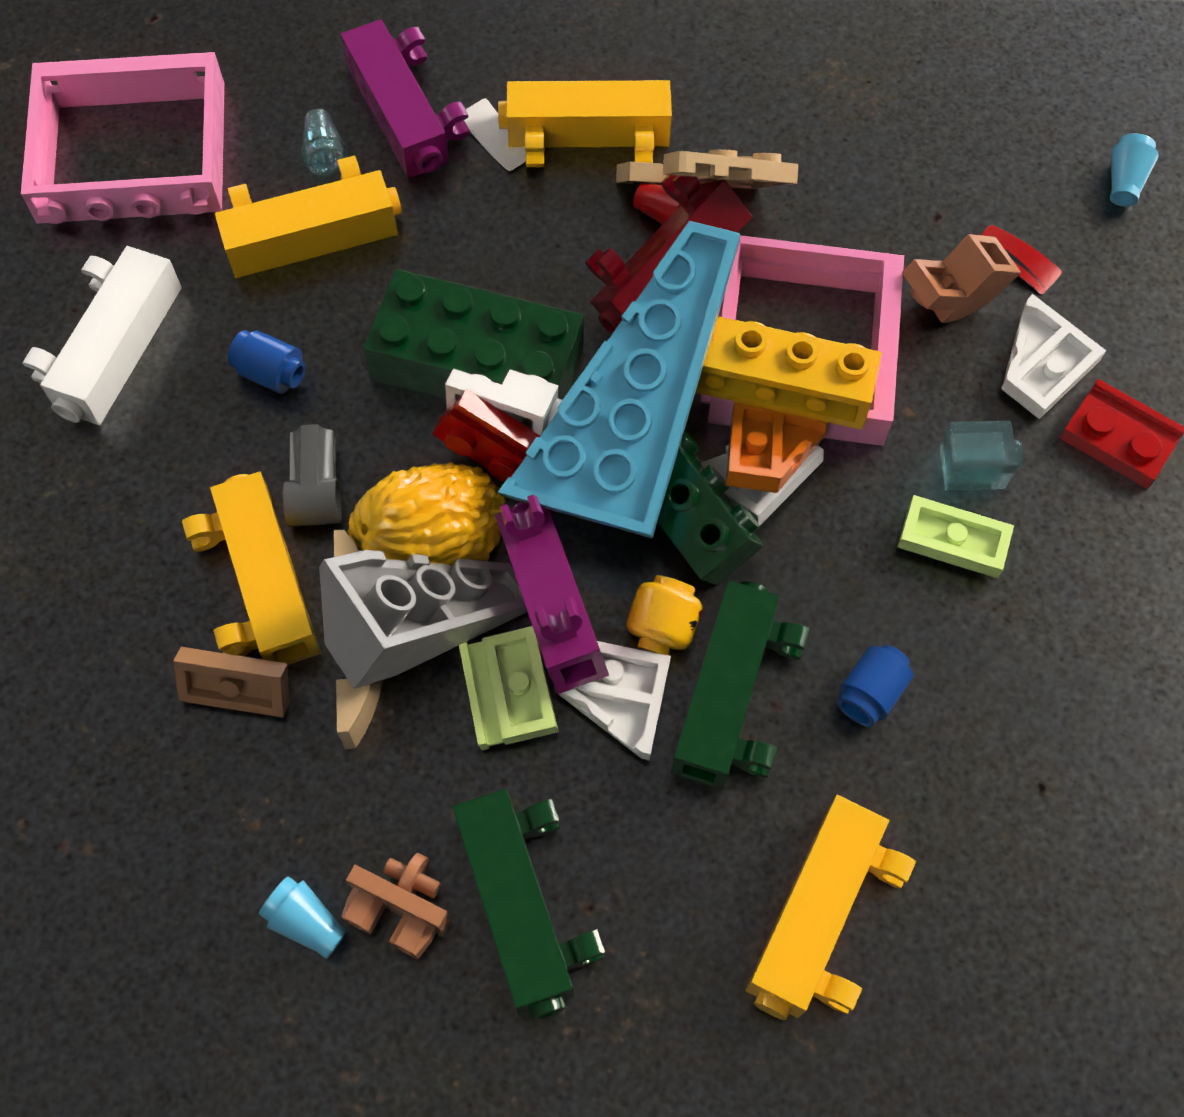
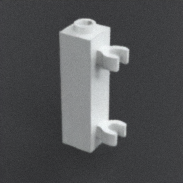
M130 246L125 247L114 266L97 256H90L84 264L81 272L84 275L93 277L89 287L96 291L97 294L58 357L56 358L43 349L32 347L22 362L25 367L35 370L31 377L33 380L41 383L40 386L52 403V410L68 421L77 423L82 419L99 426L101 425L182 289L169 259Z

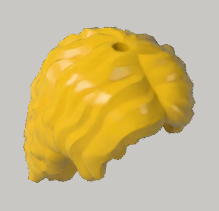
M452 462L447 464L433 463L429 466L425 465L418 468L413 466L408 471H393L363 495L358 503H356L354 511L350 514L348 533L359 551H383L386 559L407 561L411 554L427 555L429 563L453 565L458 558L488 561L490 559L489 553L493 551L494 547L499 545L502 536L495 514L500 513V507L505 505V499L498 493L500 487L496 486L491 481V477L487 473H483L482 468L478 466L455 465Z

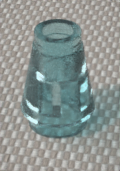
M313 109L304 118L301 158L313 173L320 176L333 175L340 170L337 160L347 157V149L331 119V115L326 110Z

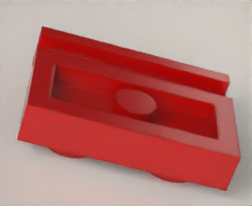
M1097 379L1059 439L1148 489L1157 478L1184 434V426L1104 381Z
M468 389L439 418L432 432V435L443 441L452 452L471 458L487 468L493 477L503 482L508 477H512L527 456L526 451L536 437H540L533 430Z

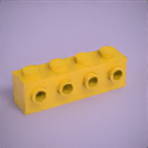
M718 316L695 393L862 430L872 404L882 352L867 349L855 343L844 344L816 338L805 332L793 333L766 327L754 321L743 322Z

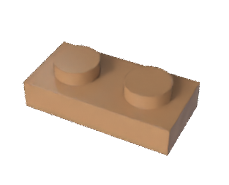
M180 647L173 660L178 701L276 717H284L290 704L287 663Z

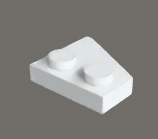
M1032 294L1027 299L1022 310L1001 389L1040 419L1100 362L1106 350Z

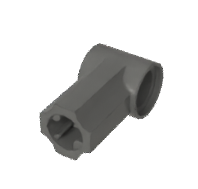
M318 424L300 425L298 430L290 432L289 481H285L283 485V508L288 527L341 523V492L339 481L336 478V438L333 430L325 429Z

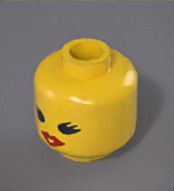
M656 575L653 582H644L639 585L626 620L627 630L632 635L640 638L637 645L638 649L668 655L670 649L684 650L690 647L703 610L702 603L694 596L695 588L693 586L661 575Z

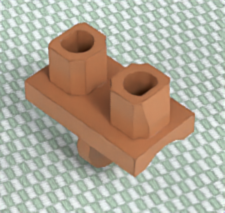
M416 853L408 865L393 858L388 860L383 873L398 880L397 886L357 865L353 866L346 879L352 890L347 898L341 918L347 924L371 935L385 908L402 916L389 943L399 951L415 959L420 958L436 934L444 938L452 923L447 918L448 912L415 895L416 891H419L431 898H435L441 887V882L425 875L429 865V858L420 853Z

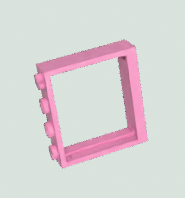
M215 52L32 63L21 196L36 223L58 224L85 220L106 221L115 218H152L160 215H197L206 212L222 211L225 84ZM205 71V76L196 75V72ZM50 81H57L58 85H52ZM204 99L202 175L54 184L60 108Z
M740 235V243L718 314L720 317L736 320L741 276L875 293L871 350L880 351L882 355L870 410L862 430L830 423L827 435L824 438L884 446L894 418L904 255ZM701 394L700 403L710 404L707 423L730 426L734 401Z

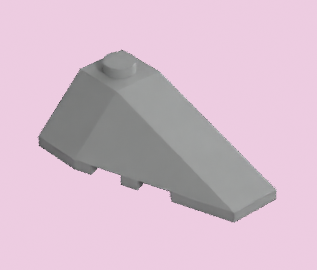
M364 550L324 559L319 566L325 646L354 689L396 676L528 612L510 563L458 558L453 565L429 563L427 555L411 554L407 561L386 559L383 551Z

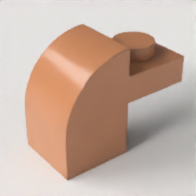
M968 234L943 261L914 259L902 271V274L912 287L911 294L913 298L924 308L932 309L941 323L962 319L981 309L997 297L1021 273L996 237Z

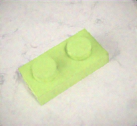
M913 495L897 548L998 578L1004 568L1014 525Z

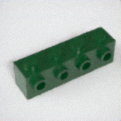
M684 430L657 522L698 577L703 581L718 585L765 545L754 533L760 528L756 519L742 504L734 507L724 494L729 489V486H725L726 481L711 465H708L706 468L702 466L694 455L700 449Z

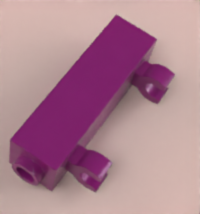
M380 19L340 33L346 65L407 178L432 172L438 167L449 164L447 139L456 141L470 135V130L464 121L469 116L461 102L448 104L436 115L408 67V65L416 66L428 60L421 46L425 43V38L419 28H408L401 32L396 39H393L384 22Z
M535 495L527 496L528 503H519L509 509L507 504L502 505L500 513L495 514L546 668L557 693L560 694L610 675L549 509L541 507L539 499Z

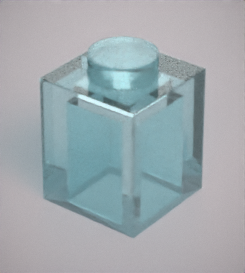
M1011 421L950 422L939 446L945 490L1005 489L1015 471L1019 470L1022 466V444L1020 440H1014Z

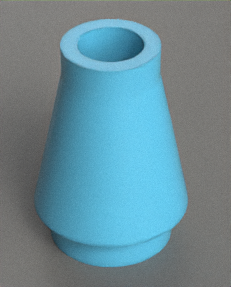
M1138 133L1122 136L1118 144L1112 148V190L1110 194L1112 203L1124 207L1133 206L1138 203L1140 193L1159 156L1158 151L1155 149L1156 143L1151 137Z
M289 876L277 886L258 913L268 921L267 929L316 951L325 959L333 953L348 932L334 918L304 880L298 884Z

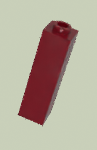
M668 175L661 182V185L666 193L681 206L632 258L624 264L621 257L612 248H608L605 253L598 249L585 262L588 269L605 283V286L590 303L600 313L598 320L610 334H613L622 321V315L632 301L635 302L654 276L653 271L689 221L737 233L750 221L753 216L726 180L700 184L697 177Z

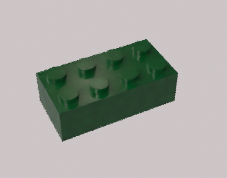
M396 269L363 350L371 380L446 399L445 383L453 369L471 375L479 374L501 385L509 370H513L525 375H536L549 383L558 385V398L563 400L569 392L584 347V314Z

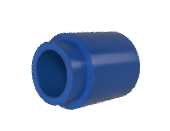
M243 330L239 332L232 341L228 351V364L236 369L238 375L279 394L287 392L290 388H296L305 374L306 364L303 361V354L299 348L259 330L253 332Z
M883 645L882 647L869 646L839 688L841 696L837 700V705L840 710L856 723L866 727H873L877 720L886 719L914 677L909 667L910 661L907 656L899 649L890 645Z

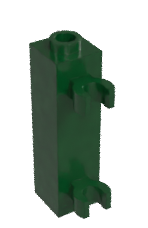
M728 580L675 752L671 769L672 774L720 789H724L731 765L759 777H768L777 747L760 741L739 738L765 647L774 650L784 657L800 660L810 629L797 623L774 621L773 618L780 595L769 592L761 584L751 581L736 583Z
M507 788L452 806L518 1016L530 1012L532 1020L535 1021L565 1010L564 1000L574 996L568 970L604 959L605 951L598 930L584 933L561 944L558 943L524 839L546 835L560 829L558 824L559 818L552 799L536 803L523 811L515 813Z

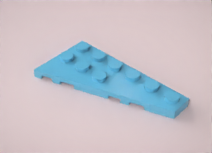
M693 221L687 223L653 271L654 276L637 300L635 302L632 301L624 312L622 321L608 341L603 342L557 407L558 412L539 438H535L526 451L527 456L511 478L508 477L499 489L498 493L500 496L528 503L527 496L535 495L539 499L542 508L653 538L740 243V233Z

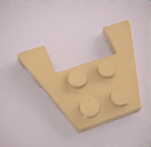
M709 150L708 153L676 151L664 154L663 164L631 161L617 164L616 183L633 184V181L653 182L661 185V182L668 175L697 177L700 184L726 180L731 188L761 189L797 184L799 164L781 162V154L753 153V157L737 156V151Z

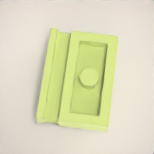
M533 626L482 638L481 642L469 645L465 642L459 645L477 742L482 751L490 749L489 746L502 743L508 745L559 732L542 653Z

